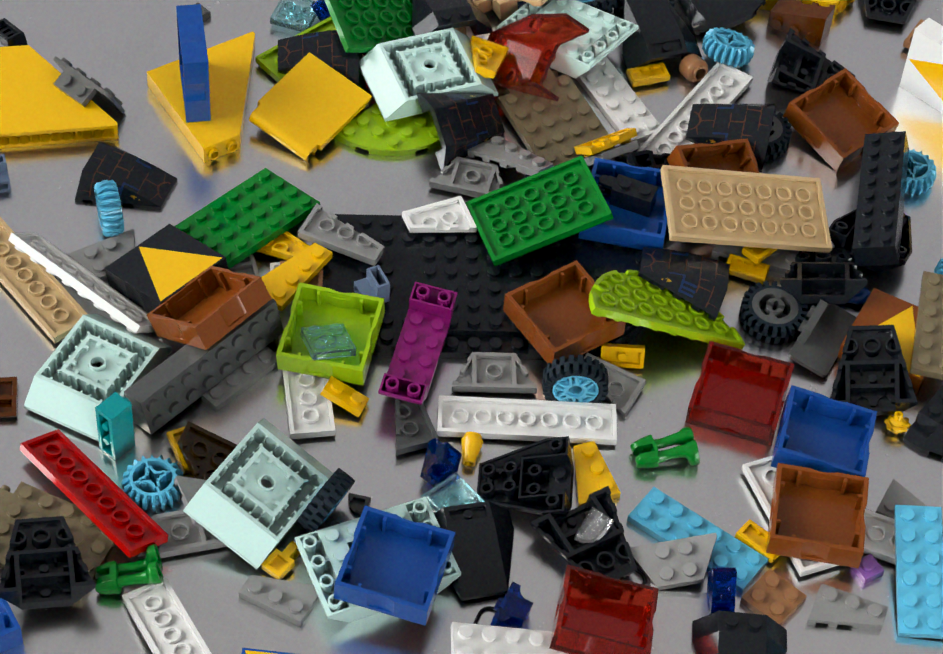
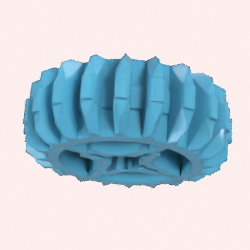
M715 27L714 29H709L706 35H704L702 50L709 58L721 64L743 67V65H748L753 58L755 45L751 39H748V36H744L742 33L736 32V30Z
M913 148V150H909L905 194L908 193L912 197L916 193L920 196L922 192L926 193L933 186L937 176L936 166L934 165V160L929 159V155H923L922 151L916 152Z
M114 180L97 182L94 186L102 233L105 237L122 234L124 232V219L117 184Z
M152 454L148 459L142 456L141 461L134 459L133 465H128L127 471L124 472L121 484L123 491L139 507H142L144 512L152 509L155 513L157 508L164 511L166 505L172 507L173 501H179L182 493L179 487L175 486L174 479L176 476H183V472L179 469L177 462L172 463L170 457L164 460L162 455L155 458Z

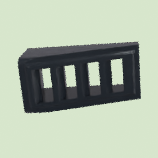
M5 18L0 20V42L4 47L27 45L23 31Z

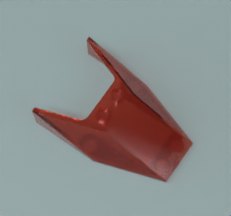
M567 13L531 14L490 33L488 41L506 46L509 50L495 78L492 80L503 88L558 101L559 97L543 86V81L548 75L550 65L556 57L557 49L561 44L588 33L590 29Z

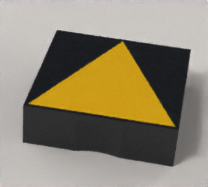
M168 224L104 269L109 286L127 299L141 305L149 313L169 297L179 292L211 265L228 269L226 257L175 226Z

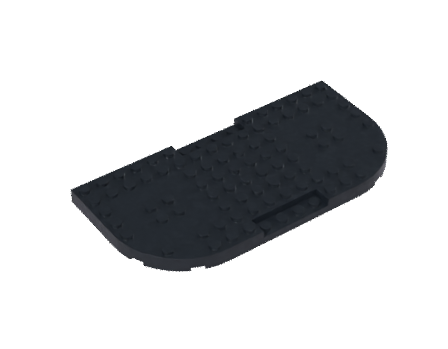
M335 214L339 221L344 224L349 223L358 233H364L384 246V253L376 265L381 267L390 282V301L385 303V315L373 355L393 357L409 309V298L416 281L458 292L451 324L440 358L468 359L472 352L516 353L520 360H544L503 311L505 294L529 282L542 279L552 271L576 260L595 282L601 275L609 271L617 270L619 273H625L626 270L639 271L642 253L640 249L580 239L579 233H576L494 267L478 230L477 232L409 233L402 215ZM330 250L333 252V258L323 267V287L343 293H355L354 281L366 278V269L373 267V265ZM626 323L624 334L607 343L628 344L644 327ZM601 346L589 351L588 353L598 357V355L600 354Z

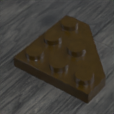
M189 421L178 441L192 477L207 480L237 446V444Z

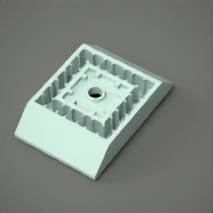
M548 0L542 6H532L530 3H525L497 26V31L513 52L575 79L593 68L639 29L638 25L577 0Z
M453 27L379 43L359 60V68L385 122L422 114L417 93L493 94L494 97L499 94L491 78H484L480 74L475 73L470 38ZM425 65H430L433 68H427Z
M98 314L83 315L35 374L24 403V408L99 442L95 407L114 392L125 397L124 391L161 364L172 351V347L144 334H133L126 329V326ZM98 362L103 363V365L100 367L92 366L93 364Z
M263 418L257 422L206 480L183 511L257 570L294 526L299 516L316 493L333 475V472ZM266 479L270 481L272 487H264L261 480Z
M426 497L382 510L396 514L409 521L440 527ZM360 517L294 537L328 619L350 623L381 613L334 599L335 581L345 555L352 546L354 532ZM452 552L437 594L461 576V571Z

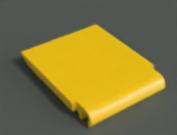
M309 52L258 101V107L251 113L249 121L308 162L309 155H315L317 149L321 151L364 109L371 100L372 95Z

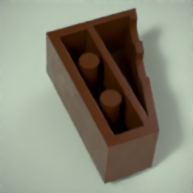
M778 0L770 11L767 25L784 33H788L791 28L801 40L805 38L811 44L820 47L830 32L836 5L826 7L819 6V3L814 2L811 5L803 4L799 0Z

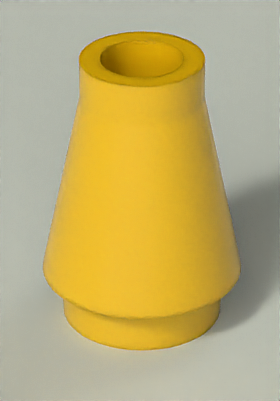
M466 432L464 437L461 438L462 464L466 467H474L482 448L483 440L479 433Z

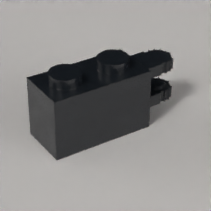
M605 174L599 177L598 187L604 196L610 197L609 205L646 217L650 216L656 203L657 186L618 174L617 178Z

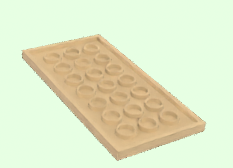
M663 165L660 169L670 241L830 253L832 250L820 178Z

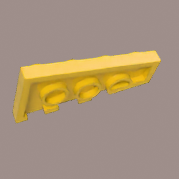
M313 243L261 277L271 298L276 301L279 311L282 312L292 302L299 282L308 284L333 258L332 251L317 243Z

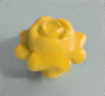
M896 411L894 415H889L888 419L884 420L886 429L890 430L893 434L907 432L911 426L909 418L903 417L901 411Z

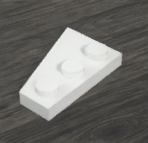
M462 196L402 212V218L409 233L477 232V226Z

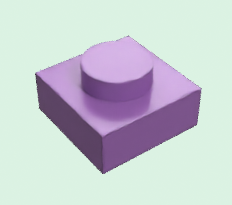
M872 554L862 557L859 568L851 567L864 585L883 576L884 569Z

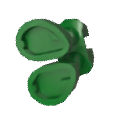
M684 427L679 432L660 439H653L652 435H647L630 445L633 455L637 456L635 462L639 469L659 467L660 463L676 458H686L691 466L700 464L699 450L691 427ZM673 445H680V446L673 447V448H670V449L658 451V449H662V448H665V447H669V446H673Z
M157 545L148 546L146 557L139 561L118 564L116 561H111L96 567V592L99 594H121L122 588L128 585H156L163 583V566Z

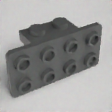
M55 56L53 60L63 70V73L54 82V85L83 107H86L94 95H96L123 114L125 112L121 106L123 103L115 97V94L107 87L104 89L97 80L92 77L91 79L86 77L87 74L78 67L76 69L72 67L73 65L64 57L59 59Z
M820 300L817 306L812 305L806 316L809 317V320L804 319L798 328V331L801 333L790 350L788 357L824 378L838 357L841 343L848 333L849 326H852L856 316L835 304H828Z

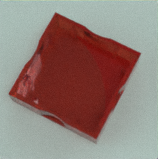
M709 341L702 362L700 376L695 384L688 406L685 423L772 446L794 364L767 356L750 354L738 348Z
M567 564L560 585L549 649L568 654H651L654 631L652 621L656 612L659 589L628 580L611 578L598 572Z

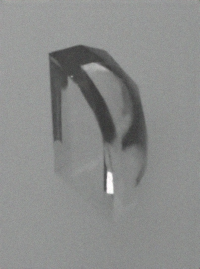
M592 507L579 527L574 540L581 543L598 541L607 533L614 521Z

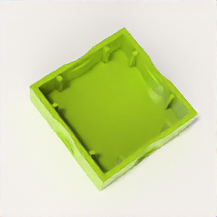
M299 282L291 306L290 319L284 328L277 349V369L327 379L333 376L342 382L364 386L385 315L384 298L358 293H343L330 288Z

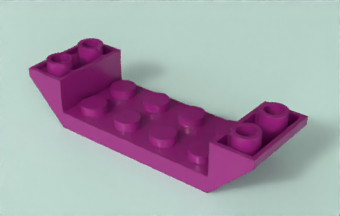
M415 281L409 298V309L388 372L384 373L378 394L419 405L423 404L427 398L451 324L458 292Z

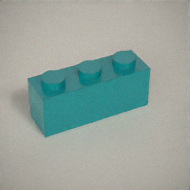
M114 392L95 407L99 448L114 461H117L135 446L132 403L128 398Z

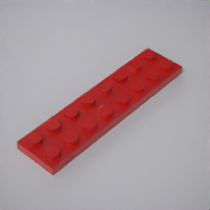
M59 429L20 443V451L129 558L145 552L150 545L156 544L159 546L168 542L169 535Z

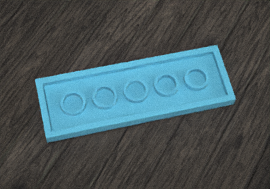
M655 487L649 491L627 518L628 522L659 542L716 533L717 541L713 548L707 572L741 594L744 593L768 563L767 557Z
M895 505L897 637L943 639L942 507Z

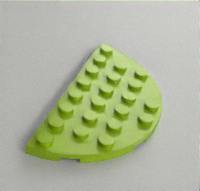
M377 103L351 120L334 137L350 148L356 149L358 147L368 150L369 154L380 156L413 155L418 150L425 148L430 150L441 145L431 112L385 122Z
M617 270L609 271L596 280L589 293L591 314L597 317H606L617 322L631 323L634 326H643L654 331H663L673 336L679 335L690 340H699L710 345L723 346L727 349L742 351L745 346L738 331L734 327L730 328L723 321L725 317L719 312L716 320H711L708 318L710 314L702 309L699 312L691 308L692 303L683 298L678 300L672 296L673 292L667 288L661 290L638 276L639 271L626 270L625 273H619Z

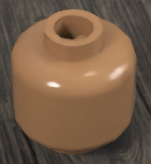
M689 54L681 60L679 71L689 82L698 83L708 73V64L698 55Z

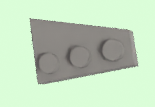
M893 479L876 513L894 519L895 505H927Z

